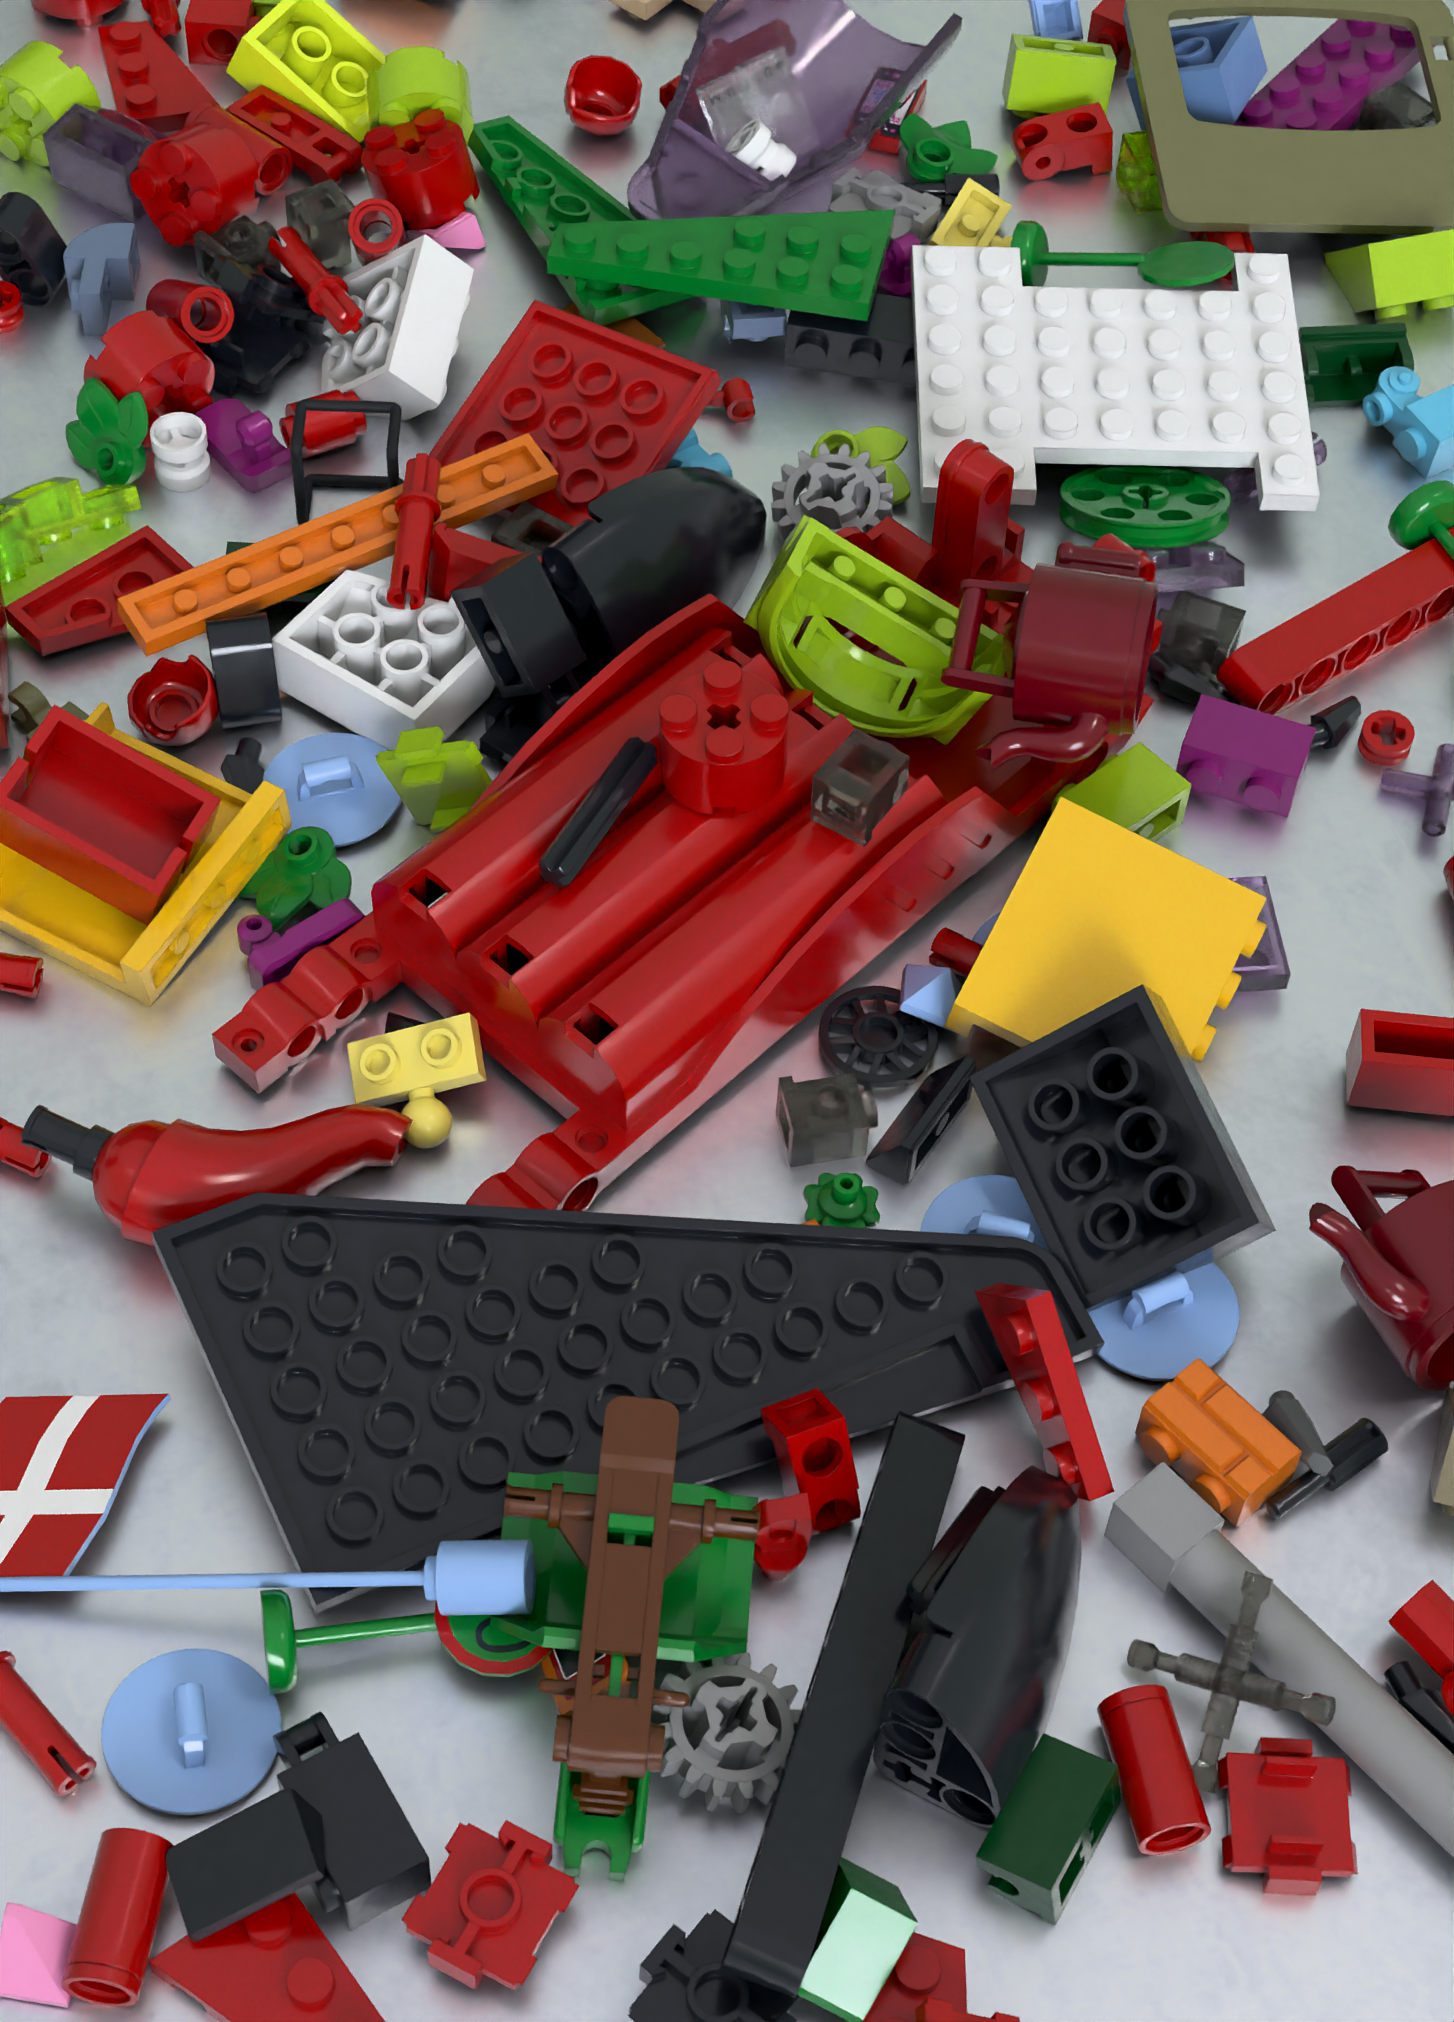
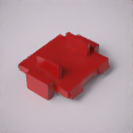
M1260 1737L1254 1753L1227 1752L1224 1758L1217 1761L1219 1789H1226L1229 1835L1222 1838L1223 1867L1231 1868L1232 1872L1264 1873L1262 1878L1263 1893L1316 1896L1322 1884V1876L1351 1878L1352 1874H1358L1356 1845L1351 1840L1348 1796H1352L1350 1769L1345 1762V1758L1313 1757L1311 1739Z
M505 1820L498 1832L497 1838L470 1823L467 1826L460 1823L445 1847L449 1856L424 1897L419 1894L415 1896L401 1920L406 1926V1933L430 1945L427 1951L430 1966L474 1990L477 1989L484 1975L515 1990L516 1987L524 1984L538 1959L534 1957L536 1951L559 1913L565 1912L580 1885L575 1883L573 1877L549 1865L552 1860L551 1843Z

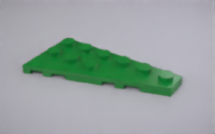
M509 115L474 124V129L467 145L546 262L551 243L561 223L642 220ZM555 274L583 317L601 326L696 297L689 294Z
M895 209L561 223L557 228L547 254V273L868 321L894 227Z

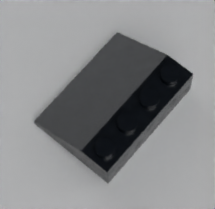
M1141 984L968 1076L1051 1255L1061 1264L1087 1312L1132 1295L1133 1290L1175 1271L1184 1274L1217 1261L1276 1231L1162 997L1145 985Z

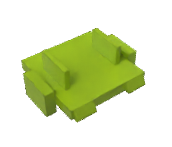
M440 726L401 731L395 750L383 751L375 755L376 762L418 825L431 824L430 830L432 833L442 832L465 815L492 783V779L481 764L484 757L474 741L462 740L442 743L444 733Z

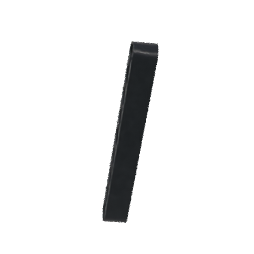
M899 1411L896 1416L877 1470L723 1955L720 1970L794 1998L800 1989L815 1946L878 1734L884 1693L895 1676L914 1613L909 1608L913 1600L906 1593L905 1589L932 1552L965 1441V1434Z

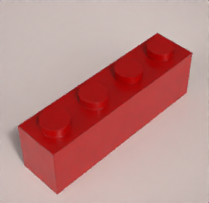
M1360 1009L1346 1051L1347 1105L1454 1116V1018Z

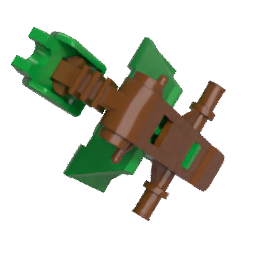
M618 1396L607 1404L604 1417L599 1474L558 1471L536 1475L509 1472L501 1540L530 1539L532 1541L536 1559V1596L531 1614L491 1615L490 1627L541 1647L580 1651L576 1681L544 1678L537 1685L538 1690L544 1694L575 1697L573 1716L557 1714L552 1762H560L553 1841L558 1845H563V1872L569 1876L579 1877L582 1855L589 1849L599 1848L605 1851L610 1858L609 1880L624 1881L631 1852H639L643 1847L650 1772L661 1773L665 1738V1725L650 1724L652 1705L682 1708L690 1703V1697L685 1692L654 1689L656 1659L698 1662L745 1653L747 1651L754 1547L758 1539L760 1510L752 1511V1508L758 1503V1497L731 1495L706 1485L673 1482L679 1412L675 1405L662 1399ZM595 1653L611 1654L607 1696L591 1694L592 1678L604 1679L605 1665L594 1664ZM624 1656L641 1657L640 1668L628 1667L627 1681L638 1682L636 1699L620 1697Z

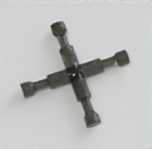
M1248 1571L1244 1573L1240 1588L1243 1601L1236 1625L1230 1624L1220 1663L1187 1653H1182L1179 1657L1161 1652L1155 1644L1140 1639H1135L1131 1643L1127 1654V1663L1131 1668L1145 1672L1154 1669L1174 1674L1175 1680L1211 1691L1205 1719L1201 1727V1732L1206 1734L1199 1759L1192 1765V1770L1198 1789L1213 1794L1219 1779L1216 1765L1224 1739H1230L1240 1701L1278 1711L1283 1707L1300 1712L1308 1721L1323 1726H1328L1332 1722L1336 1711V1700L1332 1696L1319 1692L1308 1695L1286 1689V1685L1282 1681L1248 1672L1259 1632L1254 1631L1260 1606L1269 1597L1274 1581L1266 1576Z

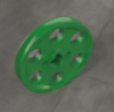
M1106 465L1094 467L1070 476L1063 482L1060 489V495L1063 500L1059 508L1061 521L1072 531L1096 541L1105 534L1112 533L1135 548L1182 547L1211 540L1223 533L1229 525V515L1226 510L1231 504V495L1228 489L1209 476L1183 468L1146 465ZM1143 501H1146V509H1143Z

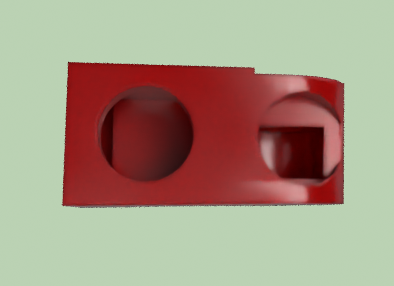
M1100 102L1029 119L1021 123L1011 135L1010 143L1023 174L1028 179L1034 181L1045 180L1060 170L1066 171L1084 166H1089L1092 175L1112 171L1113 130Z
M818 1388L761 1408L760 1413L765 1432L773 1441L780 1467L784 1497L808 1493L812 1521L811 1536L860 1518L861 1508L857 1492L859 1484L845 1416Z

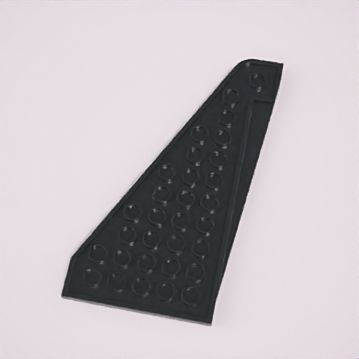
M261 1192L253 1193L152 1232L153 1245L297 1573L424 1571L426 1557L437 1556L441 1541L501 1540L509 1472L535 1475L558 1471L599 1474L605 1410L607 1404L618 1396L662 1399L675 1405L679 1412V1428L673 1482L703 1485L778 1461L773 1441L765 1432L760 1409L818 1388L845 1416L849 1438H853L893 1425L899 1411L919 1417L1015 1387L1013 1378L975 1294V1291L996 1283L1051 1291L1074 1364L1098 1354L1105 1344L1057 1259L1042 1247L1016 1237ZM380 1586L304 1588L315 1614Z

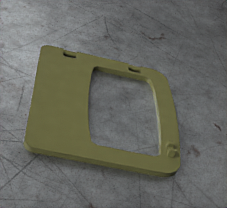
M1442 0L1125 1L1123 19L1163 211L1167 221L1173 227L1184 231L1416 235L1454 229V19L1447 5ZM1219 16H1292L1370 21L1403 26L1409 29L1414 36L1436 125L1387 130H1299L1234 126L1198 121L1187 110L1168 21ZM1432 45H1444L1448 60H1436Z

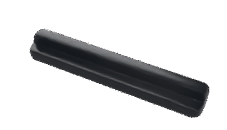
M632 737L624 743L539 859V875L545 882H552L559 888L566 887L572 882L657 764L655 756L657 749L651 742H644L639 737Z
M985 1486L979 1487L908 1583L905 1590L913 1600L909 1608L915 1614L921 1616L924 1611H927L932 1599L962 1550L987 1513L1003 1494L1004 1488L997 1486L992 1491Z

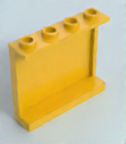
M101 702L91 715L83 721L221 799L212 830L185 873L180 874L176 887L148 926L0 843V930L151 1007L260 868L269 853L275 849L292 827L284 789L264 780L252 795L116 729L109 705Z
M1060 797L961 988L944 1027L967 1038L975 1024L1023 1048L1143 984L1162 997L1191 1058L1200 1063L1217 1031V1028L1207 1024V1021L1215 1006L1226 1010L1242 979V976L1233 972L1232 969L1240 954L1251 958L1267 927V924L1257 920L1267 898Z

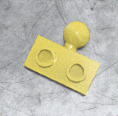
M968 178L927 245L1010 247L1012 236L1000 238L996 235V232L1012 205Z
M470 1013L347 1043L355 1104L382 1107L409 1100V1103L401 1112V1114L412 1119L409 1131L405 1134L404 1138L408 1143L417 1148H434L443 1143L451 1131V1114L444 1103L435 1098V1093L487 1080L478 1022Z

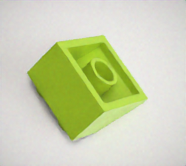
M1454 229L1371 243L1324 254L1328 269L1354 312L1374 309L1375 320L1407 314L1406 303L1422 301L1423 311L1454 306Z

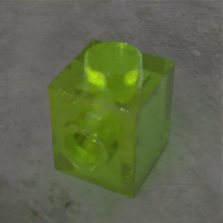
M1147 130L1123 133L1116 167L1118 189L1121 194H1126L1136 214L1163 210Z

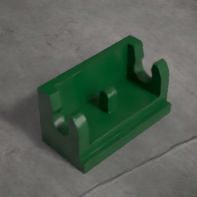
M1405 323L1299 327L1298 336L1308 408L1363 406L1364 398L1375 391L1381 372L1385 369L1400 366L1414 371V359L1406 336L1407 328Z
M1043 1733L1001 1814H998L975 1856L977 1866L992 1874L987 1887L1003 1898L1041 1915L1043 1920L1056 1926L1121 1803L1118 1765Z

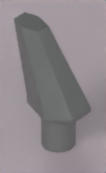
M1280 1390L1273 1393L1269 1398V1406L1262 1415L1302 1451L1300 1461L1313 1472L1326 1476L1334 1465L1312 1420L1291 1392Z

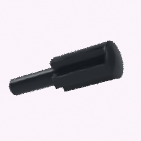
M998 174L944 175V182L900 183L921 194L927 192L937 198H944V206L952 205L968 178L974 180L998 197L1000 196Z
M1367 1418L1359 1419L1355 1424L1324 1446L1334 1465L1329 1473L1325 1476L1315 1473L1309 1468L1307 1472L1266 1501L1268 1513L1272 1517L1281 1518L1324 1486L1329 1491L1336 1490L1374 1460L1388 1451V1442L1381 1429Z

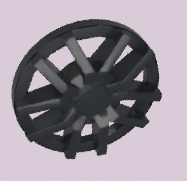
M885 986L859 987L838 996L825 1009L818 1031L819 1052L822 1053L828 1065L839 1074L840 1081L846 1083L849 1080L862 1085L866 1092L872 1093L873 1088H889L903 1084L911 1086L915 1084V1079L925 1070H930L938 1042L936 1025L901 1010L892 1014L887 1013L885 1000L900 1004L901 990ZM874 1000L876 1011L865 1014L860 1001ZM848 1006L853 1019L836 1016ZM915 1018H918L921 1022V1025L903 1029L902 1026ZM828 1032L852 1037H829ZM927 1039L925 1051L913 1044ZM837 1054L850 1055L846 1062H844L838 1057ZM902 1055L915 1064L908 1068L897 1056ZM865 1060L872 1063L869 1073L855 1069L860 1061ZM885 1066L892 1074L879 1075L881 1067Z

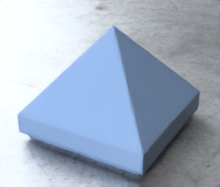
M1028 0L1034 36L1073 41L1084 39L1078 0Z
M906 964L902 971L899 1009L948 1029L944 1025L963 986L950 968Z

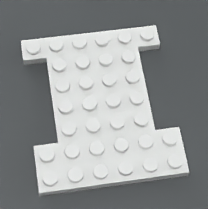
M912 245L911 283L921 503H936L939 474L946 457L959 442L965 439H972L975 442L985 444L991 453L1011 465L1014 469L1010 505H1034L1037 491L1035 463L1255 468L1259 510L1316 511L1320 493L1288 254L1234 253V268L1231 270L1233 291L1022 286L1020 248Z

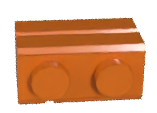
M1198 1358L1177 1374L1171 1383L1168 1382L1147 1399L1142 1407L1135 1431L1139 1436V1443L1143 1452L1154 1464L1158 1466L1164 1462L1168 1467L1171 1466L1218 1514L1221 1513L1235 1527H1239L1259 1510L1264 1502L1276 1495L1289 1483L1302 1454V1451L1206 1363Z

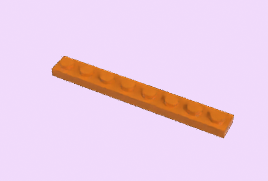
M529 433L442 467L437 499L442 508L439 519L433 524V532L439 522L447 524L449 528L457 529L556 488L558 472ZM404 483L117 599L118 614L147 657L207 632L205 623L207 620L254 613L334 580L347 569L356 571L394 555L399 522L394 510L395 501L403 493Z

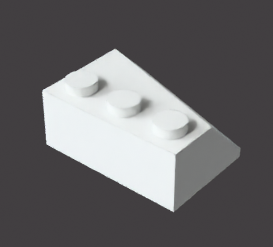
M424 234L344 276L342 279L348 286V295L363 312V316L359 320L362 327L356 333L350 330L345 335L337 333L327 319L324 321L323 334L331 339V347L322 358L321 394L338 389L341 393L353 391L359 401L394 402L401 407V421L409 420L439 406L447 391L445 381L451 358L458 348L459 340L457 334L462 315L470 301L469 288L474 269ZM364 413L367 416L390 419V413Z
M348 569L272 638L278 689L358 735L379 743L388 751L395 750L401 731L440 726L444 733L443 743L490 697L496 684L452 597L449 602L425 597V603L421 608L411 610L409 604L411 595L407 594L405 610L397 609L391 606L386 599L387 589L390 586L389 579Z

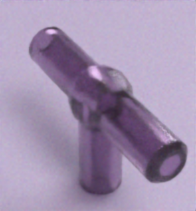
M1445 743L1437 748L1431 776L1386 768L1383 770L1380 790L1382 792L1427 799L1422 821V831L1431 837H1438L1445 833L1450 805L1454 801L1453 744Z

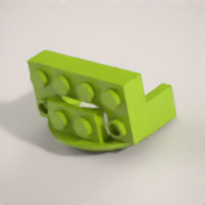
M805 514L784 542L743 621L759 632L767 656L793 690L799 688L813 691V705L832 719L842 712L857 731L876 736L904 739L933 737L944 745H947L980 707L993 696L992 694L951 687L940 680L942 670L948 667L959 613L958 608L840 537L822 523ZM806 616H811L794 645L793 641ZM825 617L832 618L840 625L845 626L891 656L896 657L906 667L888 662L861 649L840 634ZM982 623L972 671L1003 677L1006 672L1002 657L1004 635L998 634ZM915 678L917 685L905 710L898 711L912 679Z

